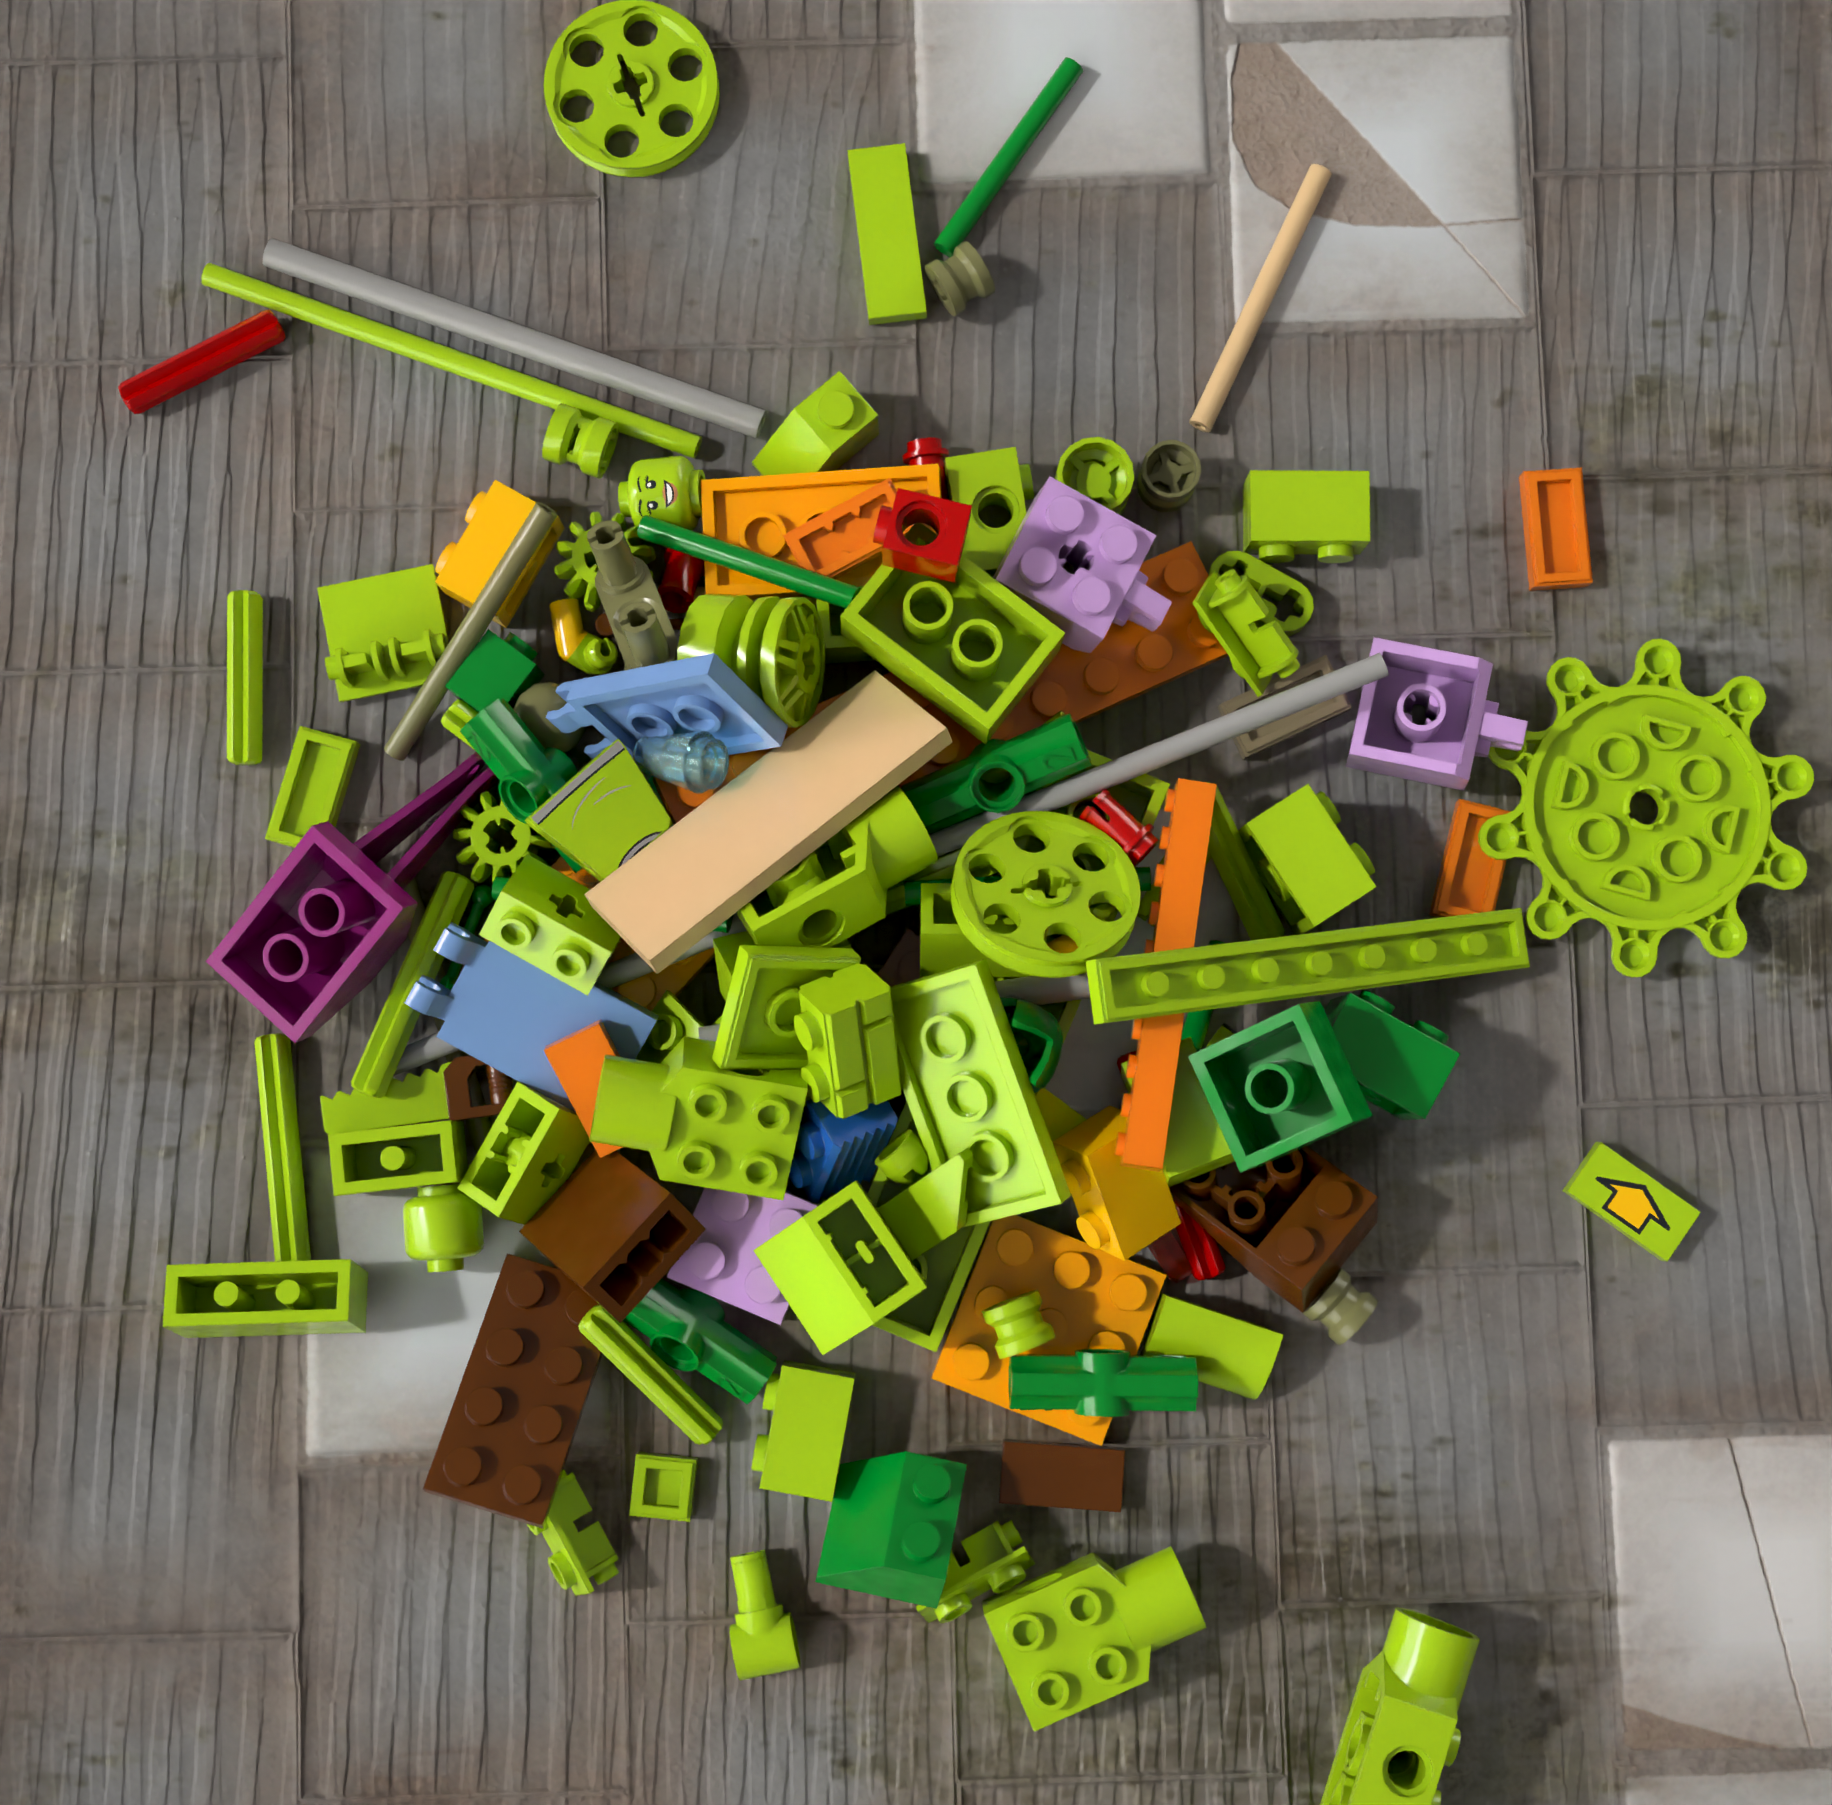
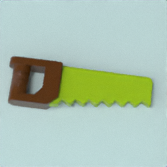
M471 1055L455 1057L453 1061L442 1064L438 1073L425 1069L421 1077L408 1073L403 1082L392 1078L387 1092L382 1098L370 1097L353 1089L350 1095L338 1091L333 1099L323 1095L320 1096L323 1126L327 1134H337L445 1119L462 1121L497 1116L514 1089L512 1078ZM486 1066L491 1105L473 1107L469 1080L477 1067Z

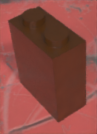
M594 1150L519 1232L560 1271L621 1323L701 1236L706 1228L668 1190L617 1151L600 1158L596 1150Z

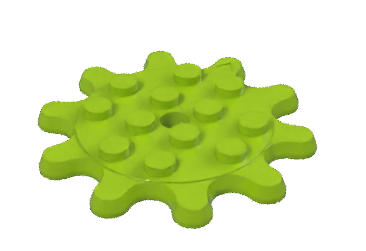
M1652 639L1640 647L1635 658V670L1632 678L1626 684L1619 687H1608L1599 683L1593 677L1586 664L1577 658L1565 657L1557 660L1550 666L1546 676V684L1556 702V719L1546 730L1539 732L1526 730L1524 744L1520 751L1490 747L1488 757L1492 763L1499 768L1511 772L1518 779L1521 785L1522 796L1519 804L1513 811L1486 820L1478 833V843L1481 850L1488 857L1495 860H1507L1515 857L1526 858L1539 868L1542 875V888L1526 911V923L1533 935L1540 939L1552 940L1561 937L1579 920L1587 918L1597 920L1606 926L1611 935V960L1615 969L1622 975L1630 978L1642 977L1650 973L1656 964L1658 945L1661 938L1673 929H1686L1693 932L1699 938L1706 951L1716 958L1728 959L1737 956L1743 951L1747 943V931L1736 909L1737 897L1741 890L1753 883L1766 884L1782 891L1794 889L1803 882L1807 873L1806 859L1800 851L1776 838L1772 830L1771 818L1773 811L1779 804L1802 797L1810 791L1814 783V771L1810 763L1797 755L1767 757L1759 753L1752 745L1750 727L1753 720L1761 713L1766 702V694L1759 681L1749 676H1738L1725 683L1720 691L1712 696L1702 697L1694 695L1682 683L1680 675L1681 656L1677 647L1664 639ZM1635 793H1646L1656 801L1658 815L1652 824H1642L1636 819L1630 818V801Z

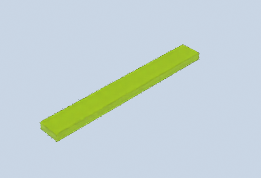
M1521 908L1085 961L1094 1025L1530 967Z

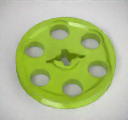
M646 0L613 1L599 5L579 16L557 39L547 60L544 74L545 102L558 136L569 151L579 160L609 175L630 178L645 177L674 168L690 157L701 146L712 129L718 112L720 99L718 73L713 54L703 35L687 18L677 11ZM637 21L651 22L658 29L656 38L646 46H635L626 40L628 28ZM585 41H594L604 49L600 61L590 67L580 66L572 60V52L575 47ZM680 56H694L703 65L700 74L691 81L677 80L670 73L672 63ZM620 61L625 62L630 78H634L637 85H641V96L639 99L645 114L643 117L639 115L634 99H630L627 92H623L625 90L623 83L625 78L619 63ZM576 96L587 97L594 103L593 113L588 119L576 123L563 117V106L569 99ZM675 110L684 111L693 118V125L690 131L680 137H671L661 130V122L664 116ZM619 131H628L635 134L639 139L636 151L632 155L622 158L611 155L607 151V143L613 134Z
M1049 811L1012 813L992 820L974 832L963 845L957 857L950 891L955 919L961 931L975 948L1005 968L1022 974L1045 978H1062L1087 973L1085 961L1115 957L1130 938L1138 915L1141 898L1140 883L1134 865L1124 850L1110 836L1081 819ZM1032 835L1043 841L1046 849L1037 853L1027 852L1020 849L1014 840L1019 836ZM1079 854L1095 855L1102 860L1105 868L1092 872L1083 870L1077 866L1073 858ZM978 865L991 866L998 870L1002 879L994 883L980 882L970 874L969 870ZM1038 887L1045 888L1047 894L1055 896V898H1046L1042 890L1035 889ZM1095 903H1108L1116 907L1122 917L1116 921H1102L1090 912L1089 907ZM991 915H1004L1014 921L1017 929L1011 933H997L986 926L984 919ZM1052 934H1063L1073 939L1078 948L1070 953H1059L1048 947L1044 939Z

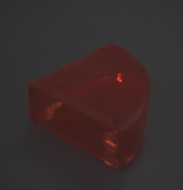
M1171 1231L1147 1246L1171 1283L1175 1282V1284H1178L1193 1274L1190 1262Z

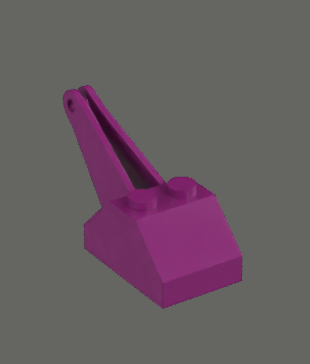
M477 752L473 753L455 770L355 843H351L328 821L312 825L205 962L294 1043L311 1037L371 983L405 941L418 902L405 892L404 889L464 818L461 814L462 809L465 806L473 808L480 801V794L485 791L489 792L499 780L489 767L463 790L387 874L376 864L451 801L485 765L484 760Z

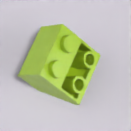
M858 1180L753 1250L822 1355L875 1324L927 1288V1283Z

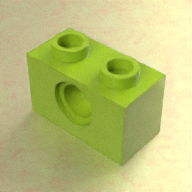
M1016 447L945 457L948 499L972 505L969 528L962 554L992 577L1027 513L1025 500L1034 499L1029 464L1019 465ZM988 505H999L1009 512L1011 520L1003 527L991 528L980 520L978 514Z

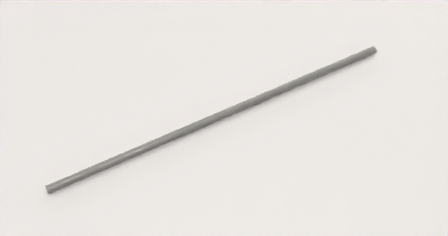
M1377 653L1025 795L1018 805L1009 811L1000 813L986 811L931 833L929 836L938 857L962 848L974 832L999 817L1024 811H1054L1389 676L1387 666L1382 655ZM737 913L733 914L729 933L710 932L671 964L714 948V938L747 931ZM637 953L606 964L597 982L612 989L654 972V970ZM438 1033L406 1045L393 1076L459 1049L437 1038Z

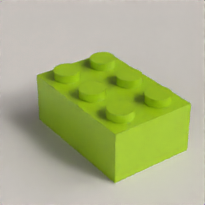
M916 523L906 533L905 538L915 545H927L933 542L937 535L922 523ZM963 554L955 583L881 564L840 615L841 634L984 744L989 741L1057 655L1065 636L1064 631Z

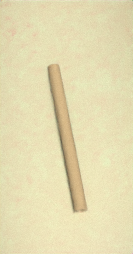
M1310 165L1189 421L1198 430L1211 432L1332 173L1322 165Z

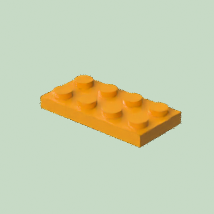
M939 464L701 480L703 534L799 567L783 537L784 534L888 478L892 480L896 490L901 488L942 498ZM923 524L937 535V533L931 526ZM882 555L836 580L857 587L864 586L881 566ZM704 560L706 594L746 595L750 599L766 596H807Z

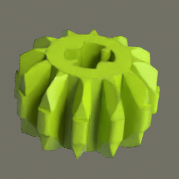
M593 511L590 514L592 527L599 522H603L599 512ZM616 513L611 521H616L620 524L633 556L643 560L645 564L655 560L656 554L653 547L641 545L644 539L639 538L637 535L638 526L631 527L626 531L627 521L625 516L621 513ZM574 521L569 525V529L577 541L575 543L569 541L557 542V552L568 560L560 562L554 569L559 579H571L564 589L566 595L570 599H576L585 594V608L588 611L595 612L601 603L595 587V577L599 569L587 539L589 530L585 531L579 523ZM649 569V571H650V573H651V576H652V578H653V581H654L655 576H654L653 572Z
M488 791L480 794V802L485 810L480 815L468 806L462 809L461 814L463 817L472 822L473 825L471 829H454L453 838L463 843H471V845L462 849L456 855V858L462 865L477 862L471 873V878L476 882L482 883L492 872V882L497 876L510 878V872L512 874L515 872L527 854L549 866L545 860L537 856L538 850H555L554 846L543 836H539V833L528 824L517 820L507 810L502 799L500 806H498L494 797ZM510 826H515L511 835L517 840L516 846L511 851L501 847V854H496L499 843L493 839L495 833L500 828L510 832Z

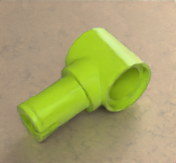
M765 1549L730 1557L739 1612L734 1614L736 1624H731L729 1630L732 1654L739 1680L742 1681L801 1668L794 1621L791 1613H784L782 1604H776Z

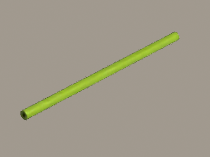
M207 263L203 270L201 283L212 289L552 409H556L559 404L564 403L578 408L585 418L595 420L603 417L615 421L619 424L620 433L695 459L699 452L702 436L212 263Z

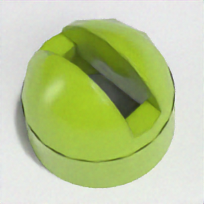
M911 1129L895 1137L875 1160V1165L897 1184L910 1185L916 1182L915 1172L924 1175L927 1173L930 1165L921 1139Z

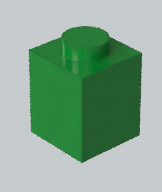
M488 629L445 687L456 698L463 700L480 713L485 707L502 698L513 707L519 696L533 684L539 683L545 674L533 662L539 653L511 632L503 640Z

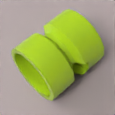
M1102 437L1083 438L1070 445L1060 457L1055 479L1115 513L1122 515L1134 481L1133 463L1125 449L1113 440Z

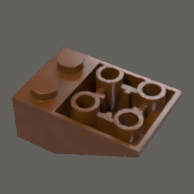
M1308 1146L1263 1166L1241 1173L1234 1161L1169 1187L1174 1202L1204 1228L1254 1277L1302 1313L1305 1312L1371 1231L1378 1219V1197Z

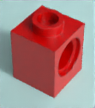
M897 488L893 508L881 505L873 537V543L883 545L882 565L955 583L969 528L972 505ZM923 523L935 530L937 538L927 545H915L905 538L903 532L910 525Z

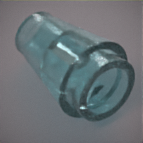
M706 731L653 737L644 736L637 741L633 750V760L642 773L697 794L719 787L728 772L729 755L725 744L721 740L715 739L711 733Z

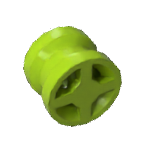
M1038 1290L1012 1297L981 1311L986 1324L994 1327L998 1340L995 1348L999 1359L1025 1352L1056 1337L1052 1325L1043 1321L1039 1311L1042 1299Z

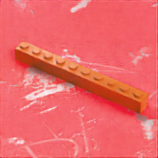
M1178 778L1175 788L1167 789L1164 811L1171 812L1169 827L1162 826L1159 849L1165 850L1164 864L1157 863L1153 883L1154 887H1160L1158 902L1151 901L1148 924L1155 925L1153 940L1146 939L1143 953L1194 947L1217 784ZM1185 1013L1134 1019L1131 1039L1138 1040L1136 1055L1129 1054L1126 1078H1133L1131 1093L1123 1094L1120 1116L1127 1117L1125 1133L1118 1132L1115 1146V1155L1121 1156L1120 1166L1160 1172L1163 1169Z

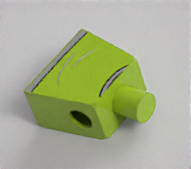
M619 739L608 745L525 819L532 829L600 882L657 839L673 824L627 748Z

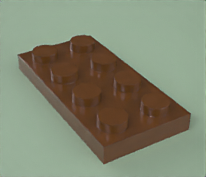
M511 1254L506 1255L423 1490L427 1493L543 1529L603 1355L580 1332L578 1327L586 1313L595 1305L599 1306V1304L559 1269Z

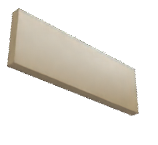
M874 670L787 737L781 747L773 748L584 895L592 908L658 974L950 745L953 741L948 729Z

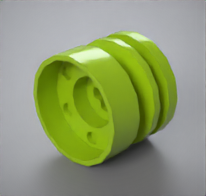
M705 594L698 596L689 606L681 626L677 660L715 653L788 727L796 728L806 724L816 710L822 692L825 672V640L822 623L814 604L805 597L779 599L777 596H766L758 598L754 602L746 595Z

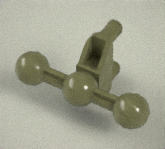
M610 520L599 522L587 534L588 542L599 568L595 577V587L625 662L624 670L676 661L678 640L648 566L643 560L633 556L619 523ZM555 682L535 683L519 696L512 709L544 748H557L567 753L579 743L586 732V726L571 733H563L546 718V715L549 711L561 709L567 703L556 693L557 686L560 684Z

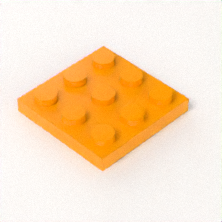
M1018 1215L993 1220L987 1231L931 1379L1102 1446L1112 1417L1077 1415L1074 1413V1410L1052 1409L1045 1411V1409L1020 1410L1009 1408V1357L999 1359L995 1348L998 1340L994 1327L986 1324L981 1311L1012 1297L1038 1290L1042 1299L1039 1311L1043 1321L1052 1325L1056 1337L1019 1354L1075 1355V1350L1114 1349L1130 1351V1355H1136L1167 1275L1129 1259L1124 1261L1103 1250L1094 1249L1086 1242Z

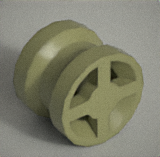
M964 241L956 246L953 256L944 261L935 259L925 265V271L931 286L943 306L952 316H957L964 312L967 302L975 297L987 298L995 293V285L989 270L979 253L968 241Z
M1340 1267L1302 1314L1311 1321L1322 1322L1328 1328V1337L1337 1345H1341L1350 1339L1367 1321L1375 1310L1378 1300L1371 1293L1359 1292L1352 1286L1351 1276Z

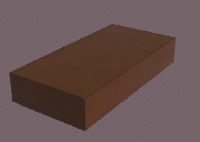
M1003 1439L999 1503L1121 1512L1125 1450L1124 1448Z

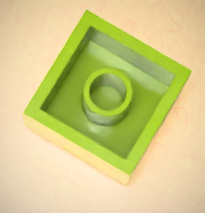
M1306 784L1247 822L1239 830V834L1268 895L1295 935H1300L1314 928L1376 888L1370 877L1375 873V869L1368 855L1356 842L1351 845L1347 843L1336 826L1341 822L1336 807L1324 792L1320 791L1315 794L1309 784Z

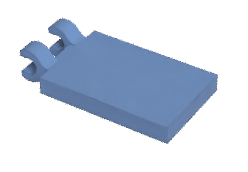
M715 653L564 682L557 686L556 693L567 702L566 705L559 710L549 711L546 715V718L563 733H571L581 727L593 725L605 738L598 744H591L585 747L584 753L592 760L613 741L619 739L640 769L683 763L699 755L714 758L781 747L788 728Z
M452 922L448 928L444 929L433 949L447 959L465 964L452 990H449L432 978L422 975L419 981L415 982L404 1002L422 1014L445 1021L436 1036L437 1038L574 1112L576 1111L544 1052L545 1047L601 1019L620 1057L636 1059L659 1017L654 1012L597 981L587 996L493 942H486Z

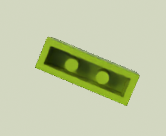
M351 1259L167 1265L163 1327L184 1338L366 1333L368 1272Z

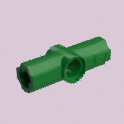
M504 698L501 700L497 699L485 707L460 730L471 746L500 780L499 794L503 804L522 823L527 824L525 819L578 773L577 768L564 752L557 748L543 747ZM554 846L575 873L583 870L580 865Z
M1069 713L1009 740L991 739L986 744L982 742L973 749L969 757L901 786V789L912 803L928 834H931L984 811L994 813L1009 811L1018 805L1024 794L1092 766L1080 731ZM993 768H1003L1011 773L1008 779L996 784L988 783L981 778L983 773Z
M662 1278L623 1320L651 1339L649 1342L651 1350L668 1366L680 1371H693L696 1369L746 1404H749L756 1398L777 1365V1357L724 1321V1309L713 1297L695 1289L678 1290Z
M1114 1349L1075 1350V1355L1016 1354L1009 1357V1408L1020 1410L1045 1409V1411L1052 1409L1074 1410V1413L1077 1415L1099 1417L1127 1416L1130 1414V1411H1196L1198 1399L1196 1358L1194 1356L1162 1354L1137 1356L1130 1355V1351Z

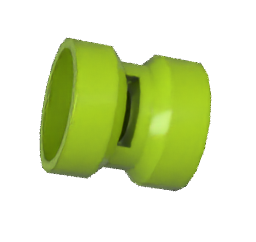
M561 403L555 409L549 422L543 442L542 457L544 460L558 465L566 462L579 465L582 473L600 479L611 462L618 439L619 424L603 417L595 420L585 418L578 408Z

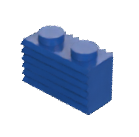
M812 1099L807 1100V1106L804 1107L789 1179L796 1188H803L809 1201L818 1204L820 1197L829 1199L831 1193L837 1194L841 1189H844L856 1180L860 1184L862 1180L870 1182L877 1167L875 1160L887 1146L898 1118L888 1101L878 1105L870 1103L868 1104V1109L842 1119L840 1117L836 1118L821 1101L816 1103Z

